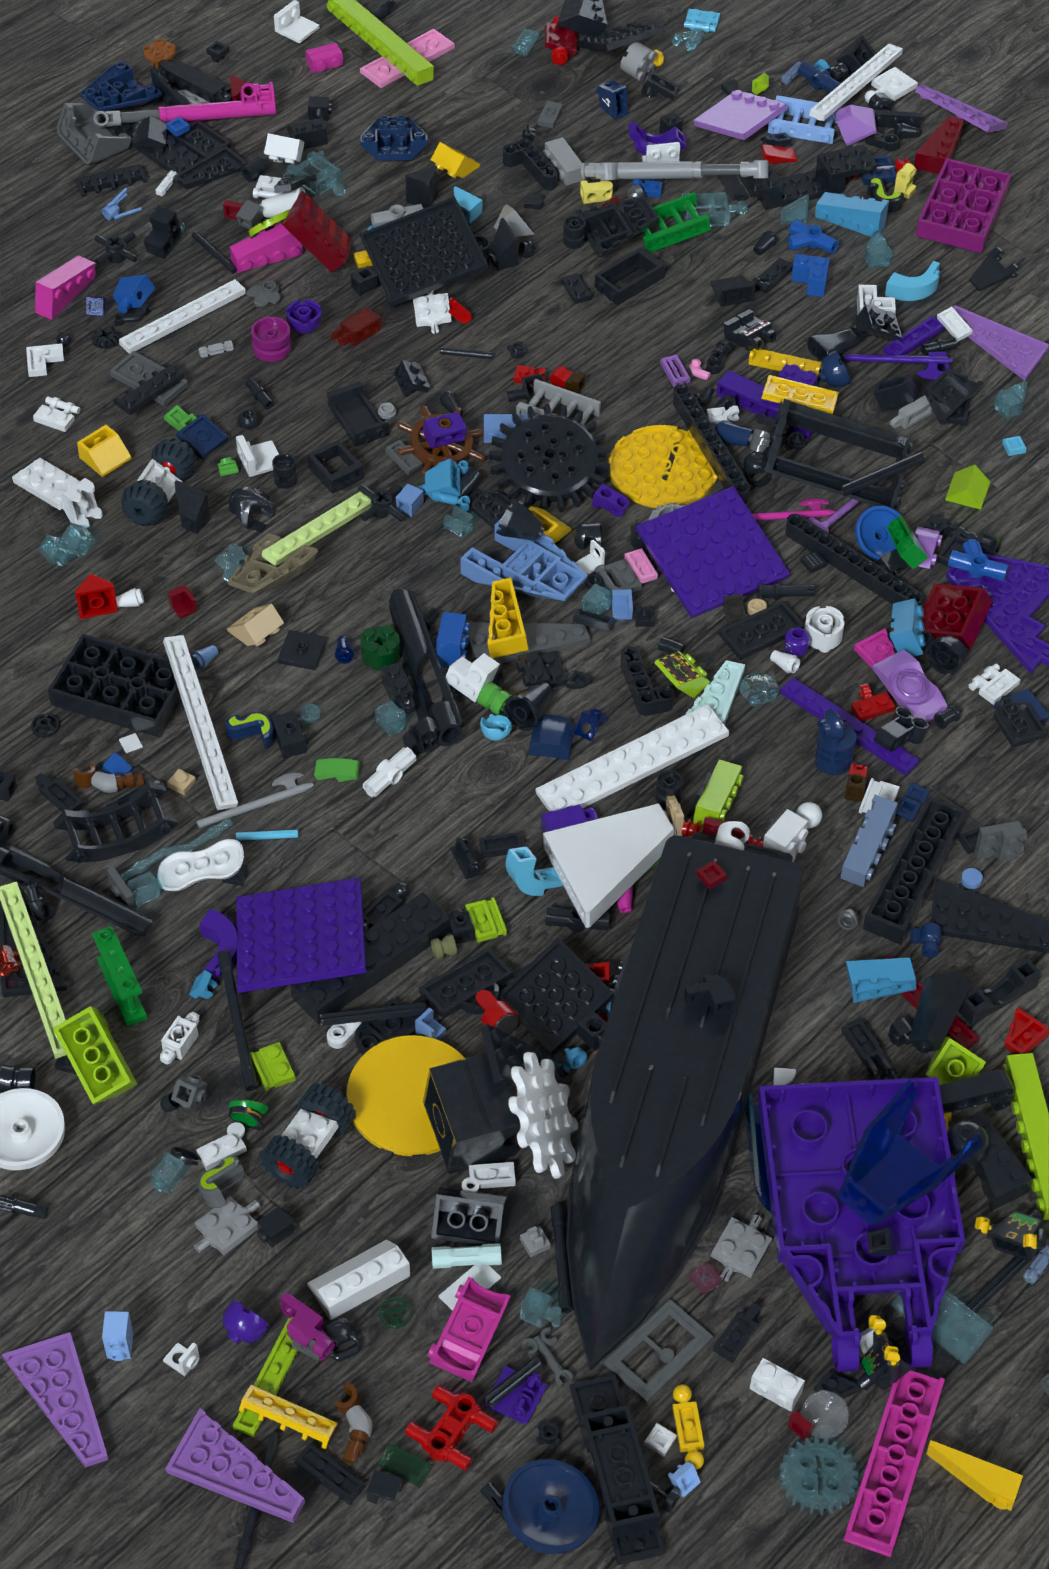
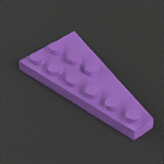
M70 1332L2 1354L4 1361L84 1467L109 1460Z

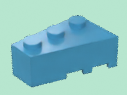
M915 598L893 603L892 619L894 618V622H891V628H894V631L890 632L891 640L897 652L905 650L912 656L922 655L923 646L926 645L924 635L922 634V631H925L923 620H921L924 612L922 606L918 605Z

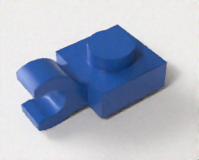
M640 179L633 180V185L639 184L646 197H661L662 182L645 180V183H643Z

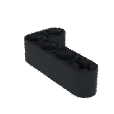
M521 139L503 147V165L513 167L522 164L545 190L556 189L557 170L530 140Z
M632 646L624 647L621 651L620 666L639 714L650 716L671 711L674 706L675 696L673 688L669 686L653 688L638 650Z
M997 1070L939 1085L944 1114L989 1102L993 1110H1003L1011 1104L1014 1095V1087L1005 1070Z

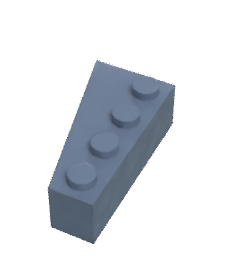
M874 795L871 810H867L862 828H859L855 843L852 844L842 866L841 879L864 887L867 880L871 881L875 871L873 867L874 865H879L882 857L880 853L882 850L885 851L889 844L888 837L889 835L893 836L897 825L894 824L897 802Z

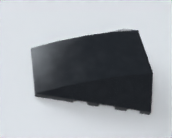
M645 196L622 200L620 204L612 202L607 203L605 207L597 208V206H592L590 210H576L577 216L582 217L586 222L585 237L597 257L624 244L659 220Z

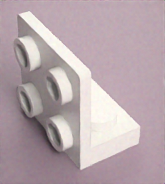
M293 0L274 15L275 32L297 43H301L319 29V24L300 16V6L296 0Z
M680 143L647 145L646 155L642 156V162L679 161Z
M243 435L236 437L237 453L249 477L273 471L272 460L276 455H279L273 441L251 446L249 441L246 442Z

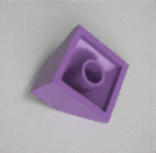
M848 105L836 111L837 124L847 146L877 132L875 114L872 108Z

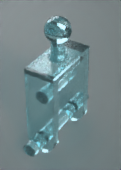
M314 151L307 154L308 159L297 166L294 164L288 165L287 172L283 174V177L286 174H294V176L308 175L303 169L312 165L320 170V172L316 174V181L303 185L305 188L317 196L330 188L333 189V193L337 196L345 193V186L340 183L341 169L323 158V151L318 153Z
M684 192L682 195H688L689 192ZM725 192L696 194L697 207L695 209L709 208L710 212H698L699 216L707 214L710 226L729 225L730 212L744 214L748 209L747 204L743 201L738 202L736 205H728ZM716 207H721L722 211H717ZM689 210L686 211L687 215L684 217V222L693 219Z

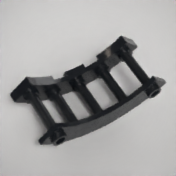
M148 781L137 792L129 796V801L121 805L117 802L103 807L101 812L89 813V810H64L53 824L55 829L68 831L74 849L67 855L66 860L83 863L112 859L138 851L157 841L165 834L170 833L179 822L178 819L165 817L159 799L166 792L165 786ZM152 804L157 821L147 828L141 813L142 810ZM134 816L140 833L126 839L120 821ZM112 825L118 842L103 845L97 828ZM76 830L89 831L94 846L81 845Z

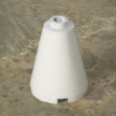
M303 187L262 200L260 206L262 207L264 217L272 218L279 213L291 209L300 192H305Z

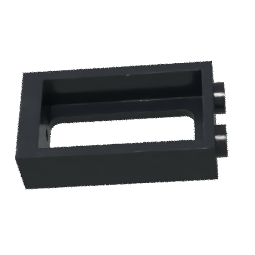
M641 247L595 274V288L619 306L663 279L665 265ZM638 269H644L647 272L620 289L613 285Z

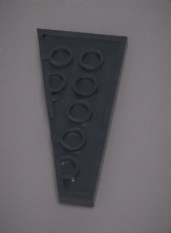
M19 887L55 991H67V986ZM0 901L2 996L31 995L33 993Z

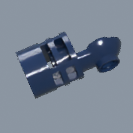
M830 708L824 713L822 720L817 722L819 734L815 764L819 770L828 775H841L851 768L857 736L849 724L843 722L839 714Z

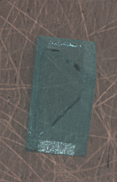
M806 194L782 208L780 222L792 224L796 219L807 224L809 196Z

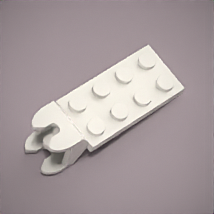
M41 458L12 476L13 483L58 510L63 509L70 522L78 527H90L89 521L86 519L87 517L96 519L103 517L102 511L97 507L94 497V484L86 478L79 481Z

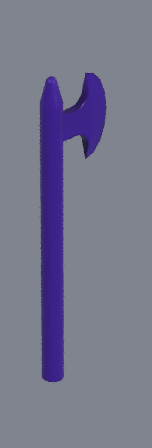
M845 354L844 361L927 363L928 368L926 370L917 371L920 377L927 379H937L944 372L937 369L938 364L953 362V359L936 356Z

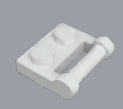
M260 175L257 185L253 189V198H270L281 194L274 192V186L281 178Z

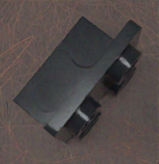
M743 275L711 281V287L720 307L754 301L755 283L754 281L746 282Z

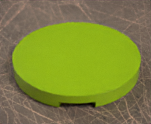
M290 209L264 221L263 224L259 223L248 231L250 237L257 236L263 230L266 232L275 228L274 225L279 222L282 224Z

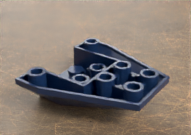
M124 61L110 66L79 93V96L97 111L141 107L162 95V92L153 84L144 88L133 79V68Z
M384 115L376 118L360 136V143L378 161L412 160L428 144L427 134L410 117L405 115H398L397 117Z

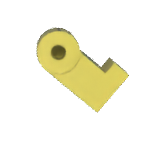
M906 163L898 171L894 193L903 192L904 198L907 199L916 191V185H913L916 168L912 164Z
M587 180L580 181V194L583 204L602 202L612 198V182L608 180L596 183H588Z

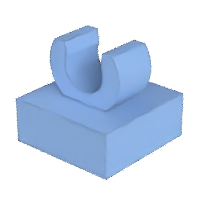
M688 1461L684 1465H678V1470L675 1473L668 1474L674 1487L682 1492L681 1496L683 1498L701 1483L694 1465Z

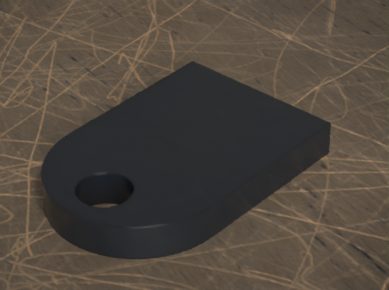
M392 998L383 1006L400 1005V1003ZM415 1016L362 1022L355 1032L357 1050L364 1055L371 1049L363 1046L366 1042H372L376 1046L383 1041L395 1037L415 1035V1020L417 1018Z

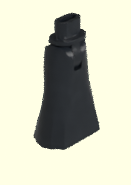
M853 326L852 328L829 334L808 337L807 346L809 352L814 357L818 356L817 359L821 362L831 352L837 351L840 356L844 352L855 348L869 335L859 332L857 327Z

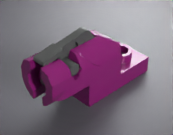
M286 1292L280 1298L281 1310L288 1318H291L287 1325V1335L292 1340V1348L317 1361H325L333 1351L335 1341L322 1330L323 1317Z

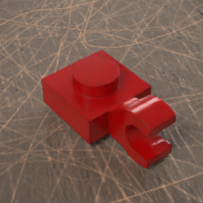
M517 365L514 383H522L521 378L538 373L542 374L543 382H545L546 376L544 375L546 369L538 368L535 370V367Z

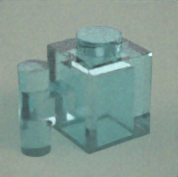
M530 1287L520 1305V1319L540 1328L545 1319L552 1322L553 1327H559L561 1325V1308L558 1306L551 1308V1296Z

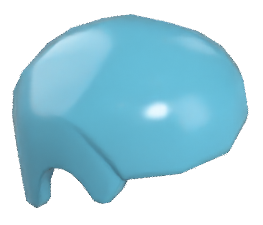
M490 714L486 720L484 717L481 718V731L486 738L492 741L504 739L512 730L510 720L503 715L494 716Z

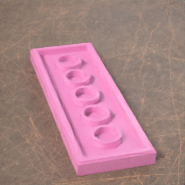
M435 29L407 43L428 62L455 48V43ZM380 57L360 68V73L380 88L404 76L384 57Z

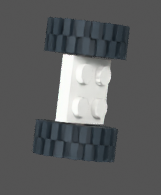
M311 1084L298 1102L299 1112L282 1135L273 1136L260 1154L261 1164L266 1166L267 1172H271L274 1178L277 1177L281 1183L285 1182L287 1186H293L295 1189L306 1188L319 1170V1163L315 1161L331 1137H341L344 1135L356 1118V1110L352 1109L354 1107L352 1103H348V1099L341 1096L342 1093L339 1091L335 1092L334 1088L330 1086L327 1088L325 1084Z

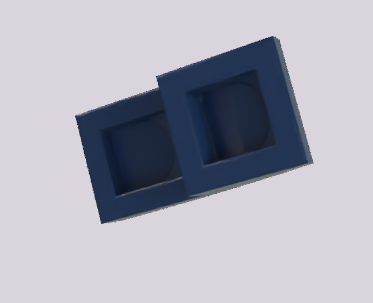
M911 783L905 796H902L897 806L896 815L913 822L929 797L930 791Z

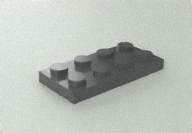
M132 351L110 370V376L135 390L140 386L138 383L140 380L146 382L153 377V371L161 372L165 368ZM182 379L153 400L166 406L188 387V381Z

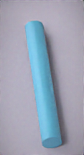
M298 829L236 833L237 841L298 838Z

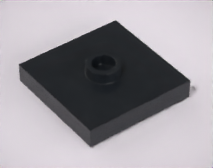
M289 630L280 651L278 663L316 670L326 644V637Z

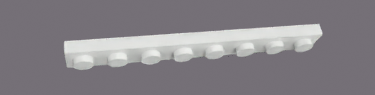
M234 279L120 338L119 344L129 354L132 351H137L246 294L245 288Z

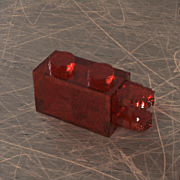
M366 306L340 322V327L334 330L330 337L333 340L339 339L338 343L341 346L351 343L355 347L381 331V317Z

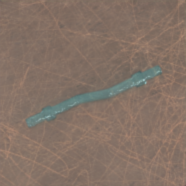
M227 818L217 826H211L207 829L206 833L188 844L161 848L143 861L139 860L134 863L132 868L120 876L124 881H127L134 875H140L145 872L147 867L164 856L181 851L191 852L211 838L214 840L220 836V833L232 826L233 823Z

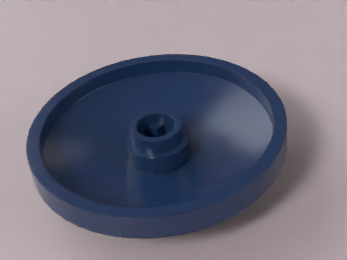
M540 1459L521 1466L510 1477L502 1497V1511L508 1528L524 1545L541 1553L563 1554L579 1548L589 1539L598 1522L599 1501L591 1482L578 1469L562 1461Z

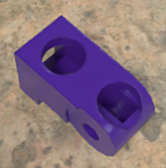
M602 483L594 493L592 506L597 509L602 507L610 511L614 516L621 517L629 508L630 502L624 495Z

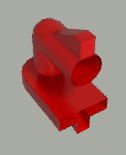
M451 297L449 302L451 309L448 313L461 323H468L471 320V313Z

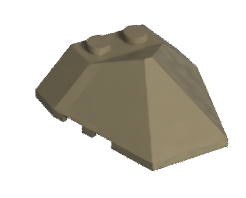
M268 533L253 546V553L245 557V564L242 568H237L229 579L228 585L250 593L279 588L301 572H304L313 563L318 550L317 548L304 545L289 559L274 566L262 557V551L281 540V537Z

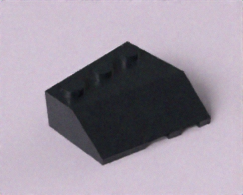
M565 0L556 24L557 26L588 36H597L599 32L604 31L607 25L603 1Z

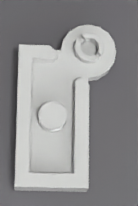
M235 1122L230 1124L227 1128V1135L196 1149V1153L200 1157L206 1171L220 1165L219 1162L226 1157H236L247 1151L241 1139L245 1135V1128L241 1123Z

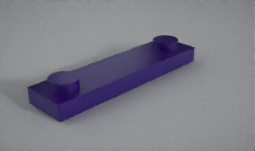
M931 316L902 335L901 340H895L885 346L883 352L886 355L905 356L943 331L945 327L937 318Z

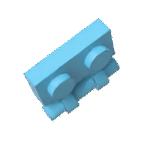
M689 9L686 21L684 22V28H690L693 31L695 29L704 30L706 33H709V31L716 32L720 13Z

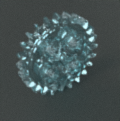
M815 1437L814 1443L805 1438L804 1446L800 1442H796V1450L790 1447L789 1455L784 1454V1463H781L780 1466L782 1472L779 1476V1479L783 1480L781 1488L788 1489L785 1495L786 1498L794 1497L793 1505L798 1502L801 1503V1511L807 1506L810 1507V1514H813L814 1510L818 1509L820 1515H823V1511L826 1508L832 1514L834 1506L841 1510L842 1502L848 1505L849 1496L854 1497V1488H857L858 1481L855 1480L858 1478V1472L853 1471L856 1468V1463H849L852 1458L851 1454L844 1456L845 1447L839 1450L836 1449V1441L832 1445H828L827 1438L824 1439L823 1443H819L818 1437ZM816 1456H818L820 1459L819 1474L820 1478H822V1495L818 1494V1475L816 1474L817 1463L815 1458ZM808 1462L811 1466L804 1467L800 1463ZM825 1462H832L835 1466L828 1467L825 1465ZM807 1484L812 1486L813 1489L806 1490L802 1486ZM833 1484L837 1489L830 1490L826 1485Z

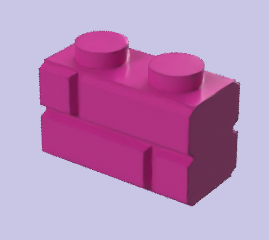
M336 42L305 51L306 63L312 73L343 66V54Z

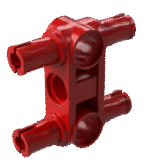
M438 1384L432 1392V1398L447 1406L448 1409L432 1431L428 1432L414 1422H411L405 1430V1435L422 1444L421 1447L424 1451L428 1452L432 1460L449 1461L462 1470L467 1471L472 1463V1458L456 1449V1446L474 1423L492 1434L496 1430L499 1420L483 1412L482 1407L475 1402L471 1395L461 1393L455 1395ZM469 1407L470 1410L461 1411L460 1408ZM436 1444L444 1445L441 1449H436L433 1446Z

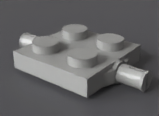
M230 1196L225 1200L226 1206L214 1208L197 1220L195 1226L203 1234L204 1238L194 1245L195 1250L200 1253L210 1245L225 1255L258 1230L257 1222L250 1215L260 1208L258 1201L254 1200L246 1207H243Z
M754 1215L749 1225L731 1217L711 1253L712 1258L720 1261L725 1266L720 1275L722 1280L725 1277L724 1281L728 1282L733 1271L742 1273L750 1278L754 1274L772 1238L757 1230L762 1221L760 1216L757 1219L758 1215Z

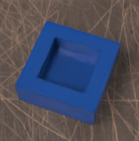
M177 117L166 123V129L177 137L189 131L190 125L181 117Z

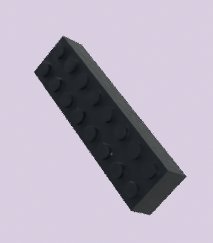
M928 797L865 914L863 930L902 945L964 827L966 810L936 798Z
M422 892L364 932L367 973L291 984V997L319 1025L321 1013L339 1011L431 946V939H442L449 934L450 918Z

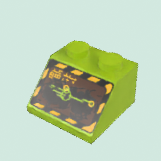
M678 651L654 662L678 689L692 698H695L710 683L706 678L707 672L700 666L696 667L694 664L696 662L695 659L688 653L684 655Z

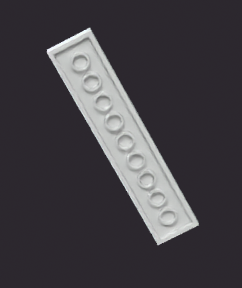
M707 704L536 788V794L548 811H556L578 804L584 808L728 737L729 731Z

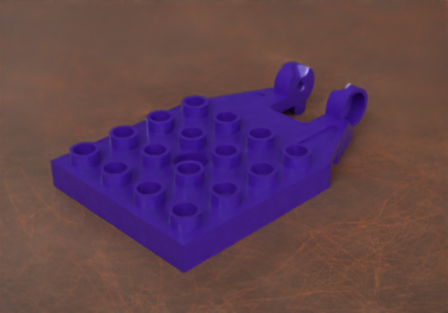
M938 1077L759 1086L757 1101L778 1263L784 1264L825 1331L831 1334L835 1371H858L859 1346L862 1335L855 1324L854 1296L896 1293L902 1298L905 1316L904 1342L909 1348L907 1359L911 1367H930L933 1357L931 1334L956 1254L962 1252L965 1243ZM851 1161H862L871 1170V1173L864 1179L852 1177L845 1168ZM889 1227L895 1235L897 1255H870L867 1233Z

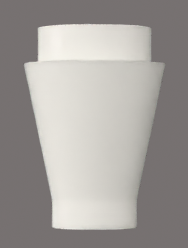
M133 588L116 596L117 608L137 607L143 604L144 598L141 589Z
M774 650L771 654L770 660L775 662L785 672L795 673L798 670L800 659L796 655Z

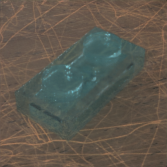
M524 29L512 45L511 52L527 56L538 40L539 33Z

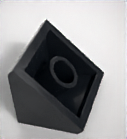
M436 165L405 175L406 202L408 204H421L425 208L433 204L438 195V167Z

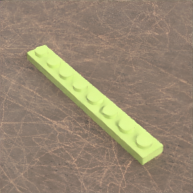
M358 492L263 550L262 557L274 566L281 564L302 546H310L371 508V499Z

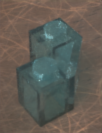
M70 523L61 538L47 534L38 550L49 563L64 566L69 563V559L75 556L80 558L86 555L96 539L84 526Z

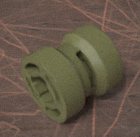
M452 934L446 935L441 940L438 938L431 939V947L436 960L442 959L444 954L449 956L457 955L456 943Z

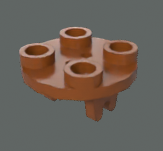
M159 38L154 43L145 46L143 51L145 58L151 61V65L159 68L161 60H172L176 54V47L174 44Z

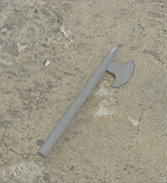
M302 773L284 774L275 779L272 786L283 785L286 787V790L196 821L197 826L202 828L300 794L313 787L314 784L306 783L297 786L295 780L304 776Z

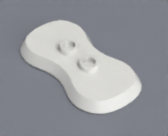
M226 839L201 851L173 853L161 862L158 869V883L164 890L177 892L202 880L228 879L236 875L241 869L244 858L242 844L234 839Z

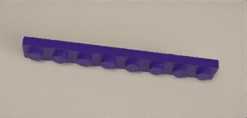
M794 677L781 687L780 694L822 720L824 713L828 709H833L839 714L842 721L848 723L855 731L857 736L856 743L902 774L907 776L918 765L919 759L903 748L899 747L890 752L876 743L874 737L877 731Z

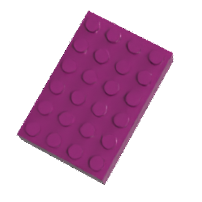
M946 158L918 219L916 236L982 253L1009 191L1012 174Z

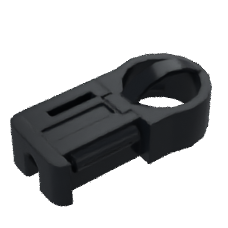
M876 132L866 137L865 143L893 151L899 148V137L895 134Z

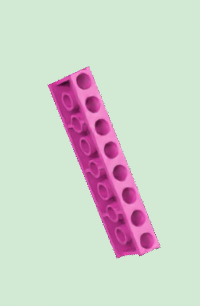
M910 1370L892 1385L844 1537L845 1542L891 1558L945 1381L944 1378L940 1377V1380Z

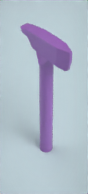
M851 499L822 522H819L814 517L807 520L829 533V527L860 501Z

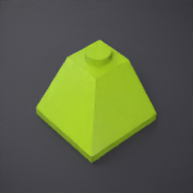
M945 1037L940 1049L934 1053L925 1075L928 1077H938V1083L945 1084L977 1076L986 1062L951 1038Z

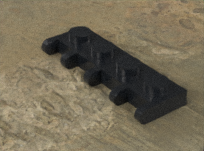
M141 164L75 178L81 197H84L87 192L95 191L97 194L99 190L111 187L112 190H115V186L123 184L132 186V182L141 180L143 183L147 182Z
M166 362L164 370L161 372L153 371L151 379L146 382L140 380L138 388L133 391L127 389L125 397L122 399L116 397L113 399V402L126 413L132 415L184 379V374Z

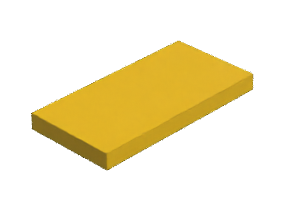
M768 375L761 399L780 403L781 398L787 399L794 403L833 414L839 392Z

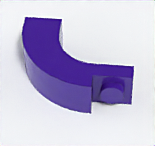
M634 121L628 124V134L634 141L635 149L646 155L647 145L679 142L680 151L687 147L686 136L676 126L664 134L652 135L645 132Z
M210 909L200 922L201 936L214 941L219 946L217 953L223 950L230 951L234 970L237 965L238 937L236 929L226 916ZM217 953L205 967V970L212 974L211 979L214 981L218 977L223 976L220 971Z

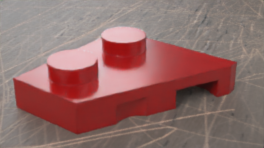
M1017 1007L1013 1022H1011L1009 1034H1007L1005 1040V1048L1015 1055L1027 1054L1049 1035V1028Z

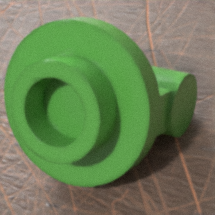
M231 457L221 459V463L217 464L220 477L239 473L236 460H232Z

